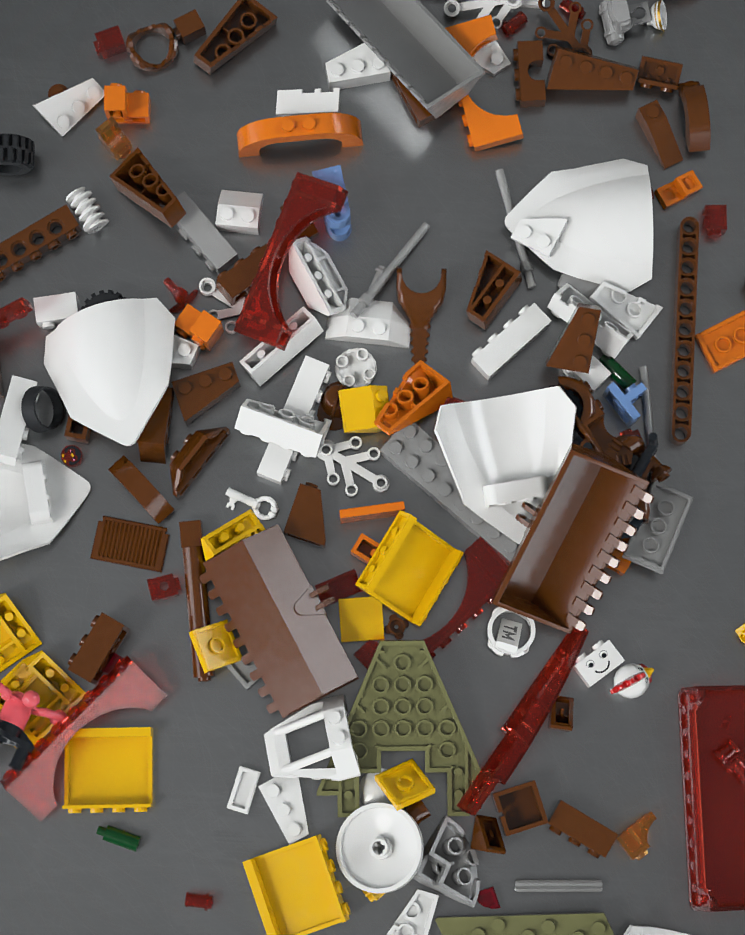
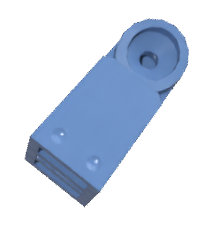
M341 165L312 171L313 187L328 235L335 241H344L350 236L352 227Z

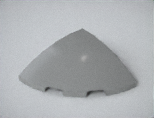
M444 816L424 847L420 868L412 879L451 899L474 907L480 889V880L477 878L478 857L475 849H470L471 847L465 838L466 833L454 820Z

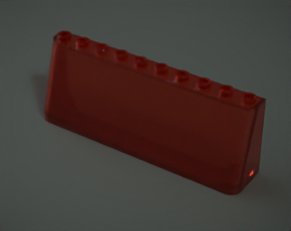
M745 685L681 688L678 695L690 905L695 911L705 912L745 910Z

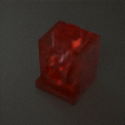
M705 205L702 210V215H706L703 217V228H707V235L710 238H719L727 230L726 205Z
M173 573L147 579L153 602L179 596L178 590H181L179 578H175ZM162 583H168L167 590H161Z

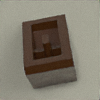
M552 695L548 729L572 731L574 698Z
M476 815L470 849L503 855L506 853L496 818Z

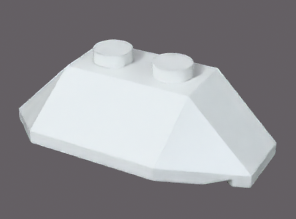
M307 236L290 241L289 273L308 308L327 316L345 311L348 289L329 254L317 244L311 242V239Z
M350 298L346 302L345 311L330 315L327 319L325 336L327 340L409 348L410 324L393 302L374 300L357 318H353L350 312L359 301L358 298Z

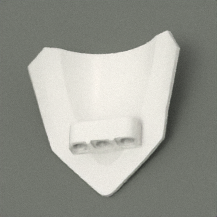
M619 159L574 169L553 171L539 182L505 217V226L512 233L520 219L565 218L568 220L550 257L530 249L555 271L597 284H601L604 281L628 293L652 279L653 205L648 165L627 159Z
M158 298L119 299L87 307L62 321L53 332L46 336L44 366L70 418L124 446H132L136 443L169 386L175 317Z
M560 386L489 399L440 405L434 432L455 480L463 504L517 544L521 543L527 527L515 519L518 513L523 514L530 520L533 516L521 507L524 501L528 502L536 508L538 504H541L573 442L577 406Z
M21 443L20 447H24L21 460L17 459L15 466L0 463V561L50 544L91 491V486L86 479L32 445Z

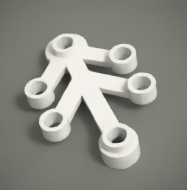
M448 0L444 5V12L449 17H455L460 11L483 8L477 18L489 15L495 6L503 5L497 16L492 17L493 20L498 19L500 21V25L495 27V29H499L511 9L519 8L524 0H517L516 2H511L510 0H474L458 3L456 0ZM450 5H455L456 11L451 13L449 12L448 7Z
M203 278L200 281L199 290L203 295H212L231 307L218 311L212 309L208 312L209 314L216 313L218 320L237 315H244L248 318L239 322L228 321L225 324V330L228 334L232 335L238 330L251 327L256 331L262 332L270 327L271 317L262 310L260 301L261 291L258 287L255 289L259 292L257 296H252L251 292L248 294L253 301L254 311L246 307L245 297L231 306L216 288L213 279ZM206 285H210L212 289L210 291H205L204 287ZM259 318L265 320L262 325L257 324ZM230 324L235 325V329L232 331L227 329Z
M353 436L349 441L336 444L331 440H324L317 457L325 461L329 485L336 486L340 481V477L334 468L333 460L341 464L346 484L345 493L349 497H354L358 493V487L354 484L351 471L373 483V489L376 492L383 493L388 490L390 482L385 475L377 476L357 464L367 460H378L380 458V450L378 448L371 447L367 452L345 457L338 452L350 448L353 450L360 449L362 446L360 437ZM353 440H358L360 442V444L356 447L353 446L351 443ZM326 446L330 448V452L327 454L322 451ZM373 450L378 453V456L375 458L370 456V452ZM332 475L337 477V481L334 483L329 481ZM380 479L385 481V485L382 487L377 485V481ZM351 486H353L356 489L355 493L350 494L347 491L348 488Z

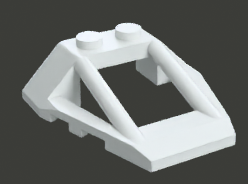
M344 694L315 702L264 734L272 777H304L314 780L331 779L332 781H342L361 776L357 754L353 749L347 719L349 713ZM324 719L330 748L292 762L287 733ZM331 756L335 768L300 769Z

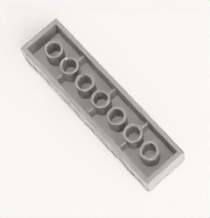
M415 423L394 433L380 449V454L505 562L510 564L520 544L512 541L463 504L440 444Z

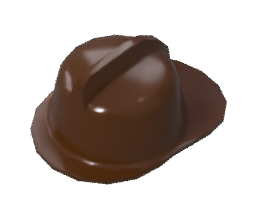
M339 381L333 382L326 387L317 411L318 421L324 422V419L332 420L329 428L332 431L343 428L338 391L350 389Z

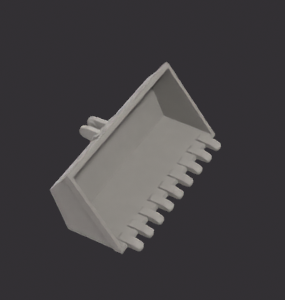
M325 0L436 119L468 95L477 81L486 73L419 0Z

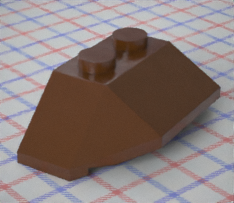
M227 427L197 430L193 435L190 433L183 441V448L173 453L169 466L175 498L179 500L231 432Z

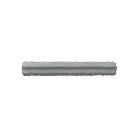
M602 880L515 881V890L517 892H601L603 889Z

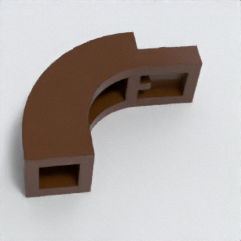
M699 81L679 83L678 92L685 111V142L689 152L710 150V114L704 85H700Z
M124 455L108 469L158 524L174 511V508Z

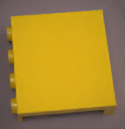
M400 510L355 585L408 622L420 627L426 620L432 606L438 600L442 589L448 583L454 569L459 565L464 552L455 549L420 524L412 514Z
M152 727L63 729L65 759L64 805H62V809H68V813H81L82 808H90V813H103V808H112V812H125V808H134V812H147V807H153Z
M321 834L242 862L267 935H307L350 919L351 911L349 905L343 901L341 895L343 887L341 882L336 880L334 872H336L335 864L328 857V844L326 839L321 837Z

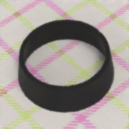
M33 386L25 392L22 398L21 411L26 425L34 432L43 433L55 429L61 424L64 416V405L59 393L54 388ZM42 390L50 397L53 405V419L49 427L40 422L35 410L37 395Z

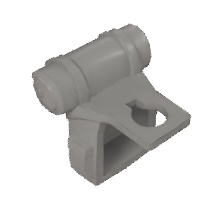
M604 0L599 5V15L602 18L605 31L604 38L608 45H619L624 41V33L636 25L648 23L652 20L648 2L646 1L628 5L627 0ZM638 8L646 12L642 19L631 17L630 14H633Z

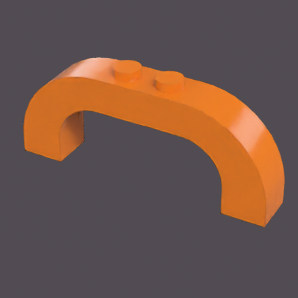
M316 113L262 119L241 127L237 132L239 158L260 156L259 150L262 147L284 142L336 139L342 142V147L363 146L361 121L355 116L343 113Z

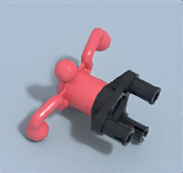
M0 682V695L5 701L0 712V745L4 743L17 748L9 767L22 771L28 755L32 753L35 747L24 732L31 714L50 718V722L56 727L66 723L67 715L60 709L54 711L43 707H36L40 702V696L36 691L30 690L26 693L11 691Z

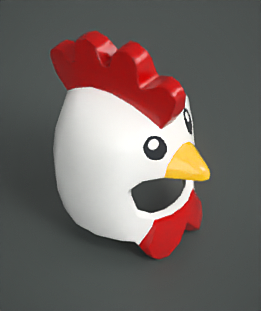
M635 663L621 666L615 673L614 687L610 690V693L618 692L621 696L630 699L643 695L652 682L654 668H648L644 664Z

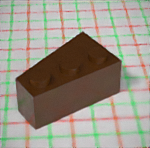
M233 362L172 381L186 426L241 387Z

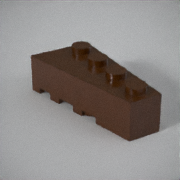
M237 0L194 54L193 62L209 75L275 26L278 17L256 0Z
M556 46L545 87L546 89L633 90L639 69L635 66Z
M138 147L109 176L119 192L169 227L173 228L185 216L186 212L177 197Z

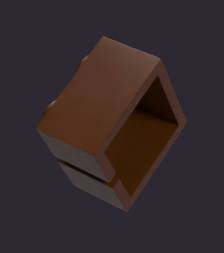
M535 780L491 793L497 813L502 812L503 815L499 817L505 836L549 823Z

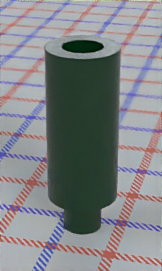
M604 354L599 359L612 373L610 377L624 390L636 383L637 380L613 357L609 359Z
M110 825L107 828L99 826L96 834L103 836L104 841L134 852L137 851L141 841L140 836Z

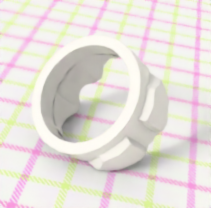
M498 607L493 610L492 617L487 626L488 647L501 657L504 654L510 655L511 658H518L528 653L529 647L535 638V623L533 619L520 614L517 615L525 619L530 626V636L527 643L517 649L516 653L495 647L496 641L492 634L494 620L505 613H514Z

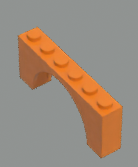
M491 15L445 28L472 57L485 45L498 40ZM466 95L458 102L459 107H463L465 114L461 115L464 127L468 126L470 134L467 135L469 146H474L476 152L524 138L518 114L503 116L489 113L478 107L469 95Z

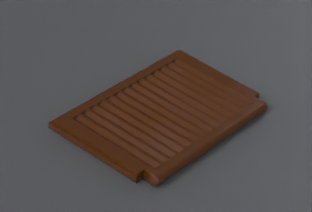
M103 516V521H98L90 559L162 573L170 537L169 534H166L167 528L109 516Z

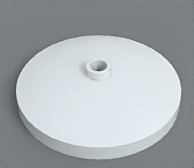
M372 803L358 808L344 821L337 836L336 857L342 873L354 886L367 892L389 893L402 888L416 875L423 859L424 843L418 824L405 810L400 809L397 811L391 804ZM382 845H385V849L383 850V853H382V852L380 851V847H381Z

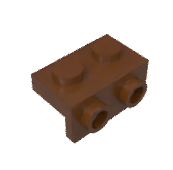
M642 55L636 81L640 82L641 87L652 89L654 85L661 87V91L672 93L673 89L678 90L683 64Z

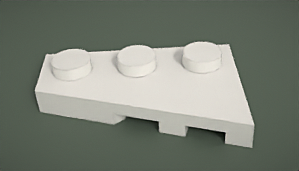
M90 78L32 106L60 136H64L104 97V90L93 78Z
M604 281L589 297V300L600 306L603 311L634 334L632 337L635 340L639 339L663 309L662 306L651 304L646 299L628 294L627 291Z
M274 777L258 786L289 845L309 834L299 777Z

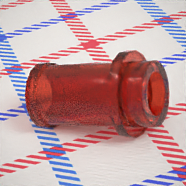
M562 0L559 7L570 15L569 5L573 1ZM573 4L571 7L572 11L577 12L579 6ZM582 7L578 14L577 22H580L586 14L584 7Z
M519 11L510 20L503 21L501 26L503 33L506 36L514 35L518 28L528 22L526 15Z
M187 892L185 907L204 908V911L212 909L214 896H210L209 893L202 895Z

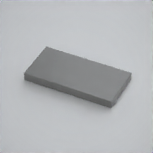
M655 481L649 490V493L654 496V500L650 504L648 524H642L636 534L629 538L627 543L629 547L623 553L622 558L663 574L694 497Z

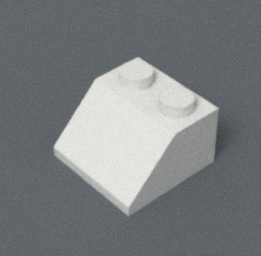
M221 190L215 223L217 230L259 235L263 194Z

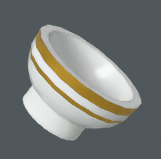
M660 0L649 8L652 20L647 25H653L658 30H665L667 27V12L664 1Z

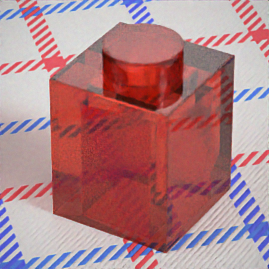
M118 25L94 33L97 41L93 43L97 54L102 53L104 59L127 52Z

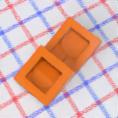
M691 170L676 177L674 181L656 189L653 193L665 210L698 192L703 186L694 171Z

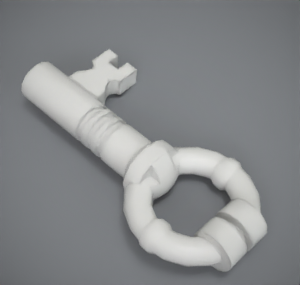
M228 488L225 494L230 497V502L226 505L227 508L231 506V510H234L235 503L241 501L251 506L254 514L260 520L276 518L279 511L276 501L270 496H261L254 499L232 488ZM263 501L271 503V511H269L268 515L261 514L258 510Z

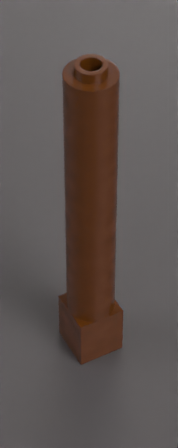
M201 520L179 522L189 632L211 625L207 583L203 584L199 578L200 575L206 572L203 565L205 557L201 538L204 537ZM190 638L193 678H198V682L211 681V677L215 676V670L204 673Z

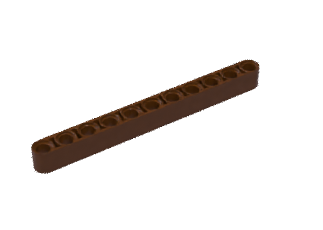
M694 217L684 218L677 230L669 440L676 446H682L688 441L691 436L699 248V222ZM690 225L693 228V232L685 231L683 226ZM682 246H690L692 248V252H685ZM682 266H689L692 272L685 273L682 270ZM681 286L689 287L691 293H683ZM680 307H687L690 310V314H683L680 311ZM686 327L689 330V334H681L679 328ZM678 348H686L688 351V355H681L678 351ZM684 368L687 371V376H680L677 369ZM677 389H684L687 396L683 398L678 396ZM676 410H683L686 414V417H677ZM681 430L684 432L685 439H678L675 436V431Z

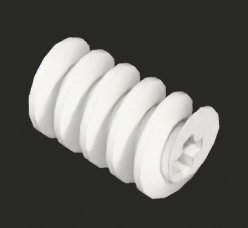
M80 187L71 192L66 197V201L68 204H71L70 208L75 211L74 214L79 218V223L83 225V230L88 232V234H92L101 230L109 220H101L105 213H97L101 207L100 205L93 206L97 201L96 198L89 199L92 192H85L86 187Z

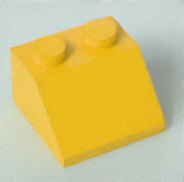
M369 385L338 391L344 433H378L382 431L374 425V421L384 405L389 403L387 386Z

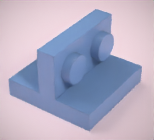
M613 382L607 386L603 397L627 427L630 428L641 416L632 404L642 397L647 388L641 382L637 386L632 384L623 393L616 383Z

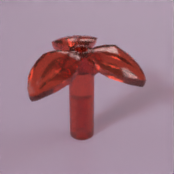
M169 277L163 281L177 302L176 305L169 309L170 313L182 311L186 303L191 304L195 300L198 293L197 289L188 295L185 289L177 287Z

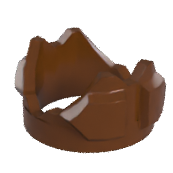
M159 23L130 33L127 36L126 48L131 53L130 59L133 65L149 72L162 71L170 66L179 50L177 39H174L175 34L172 27L166 23ZM149 33H159L170 41L169 52L160 64H151L144 61L135 51L136 44L142 36Z

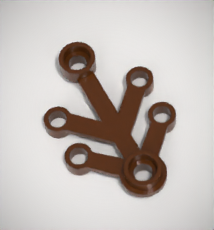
M539 0V8L544 12H548L560 31L547 30L541 26L535 30V36L538 39L550 38L568 41L573 48L571 50H582L586 54L592 55V50L588 46L590 30H592L594 25L592 20L584 19L581 22L583 31L580 43L575 38L578 14L582 9L581 4L575 1L569 5L570 17L567 26L554 7L555 0H549V7H544L542 5L543 0ZM573 4L579 6L577 12L572 11L571 7ZM585 21H589L591 23V27L589 29H585L583 27ZM539 29H543L545 31V35L543 37L538 36L537 31ZM550 44V45L547 47V53H548L550 56H554V54H551V53L549 52V48H550L551 46H555V47H556V46H558V45H557V44Z

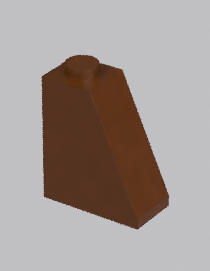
M306 482L305 485L300 483L284 529V535L325 548L326 537L321 490L317 489L318 486L313 483Z

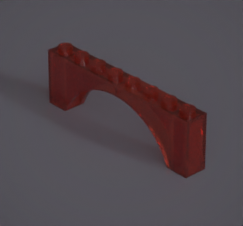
M297 172L292 181L289 194L284 201L281 214L275 223L273 234L267 243L265 254L260 260L257 274L252 280L248 296L244 300L240 316L236 320L235 332L285 351L293 331L283 317L278 297L279 276L284 259L292 244L307 227L324 216L341 212L348 195L347 190L339 185Z
M481 537L464 551L467 566V586L458 611L442 629L432 636L423 639L432 659L436 656L434 653L439 647L444 649L452 641L451 635L455 632L460 634L468 626L465 623L471 617L475 620L483 612L481 607L487 602L490 605L492 604L495 591L508 568V565ZM368 640L353 654L366 670H368L379 644L372 640Z
M126 656L124 659H120L109 674L101 677L98 685L93 690L86 692L83 699L76 706L68 710L66 718L62 722L55 723L51 731L36 742L32 753L26 759L22 771L8 770L0 781L9 794L37 819L42 821L57 806L53 791L54 772L64 747L75 733L91 720L114 710L139 708L152 711L167 694L130 657Z

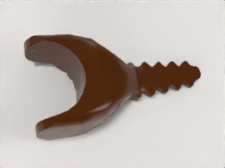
M397 267V300L411 322L409 327L413 331L409 335L413 340L410 344L414 347L410 352L414 354L411 360L415 364L420 360L423 362L427 361V358L424 356L428 353L425 347L429 345L426 339L430 334L427 330L431 328L429 323L444 303L446 268H441V278L437 287L427 293H417L406 286L402 278V267Z

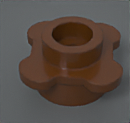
M392 614L389 617L388 625L384 627V632L394 635L396 639H402L405 628L409 627V622L406 619L398 618L396 614Z

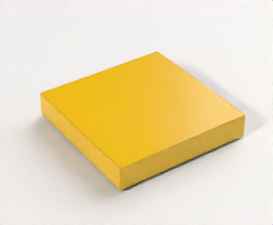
M372 596L338 599L341 642L385 639L381 602Z
M228 619L189 632L204 673L241 661V652L233 644V640H235L232 631L227 632L224 626L228 623Z
M413 758L375 775L376 783L397 811L435 794V787Z

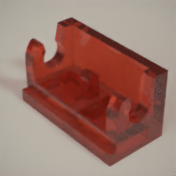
M355 569L315 585L316 590L326 584L330 589L318 596L321 602L334 596L336 601L331 604L338 602V599L348 598L363 591L355 585L358 580Z

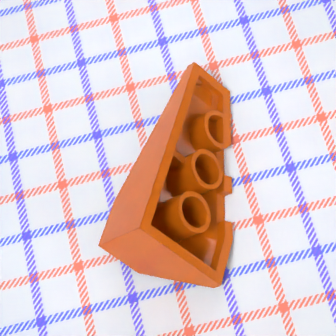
M420 360L405 372L401 384L393 391L392 398L389 403L384 405L374 421V425L390 436L439 410L440 405L446 404L453 398L451 382Z

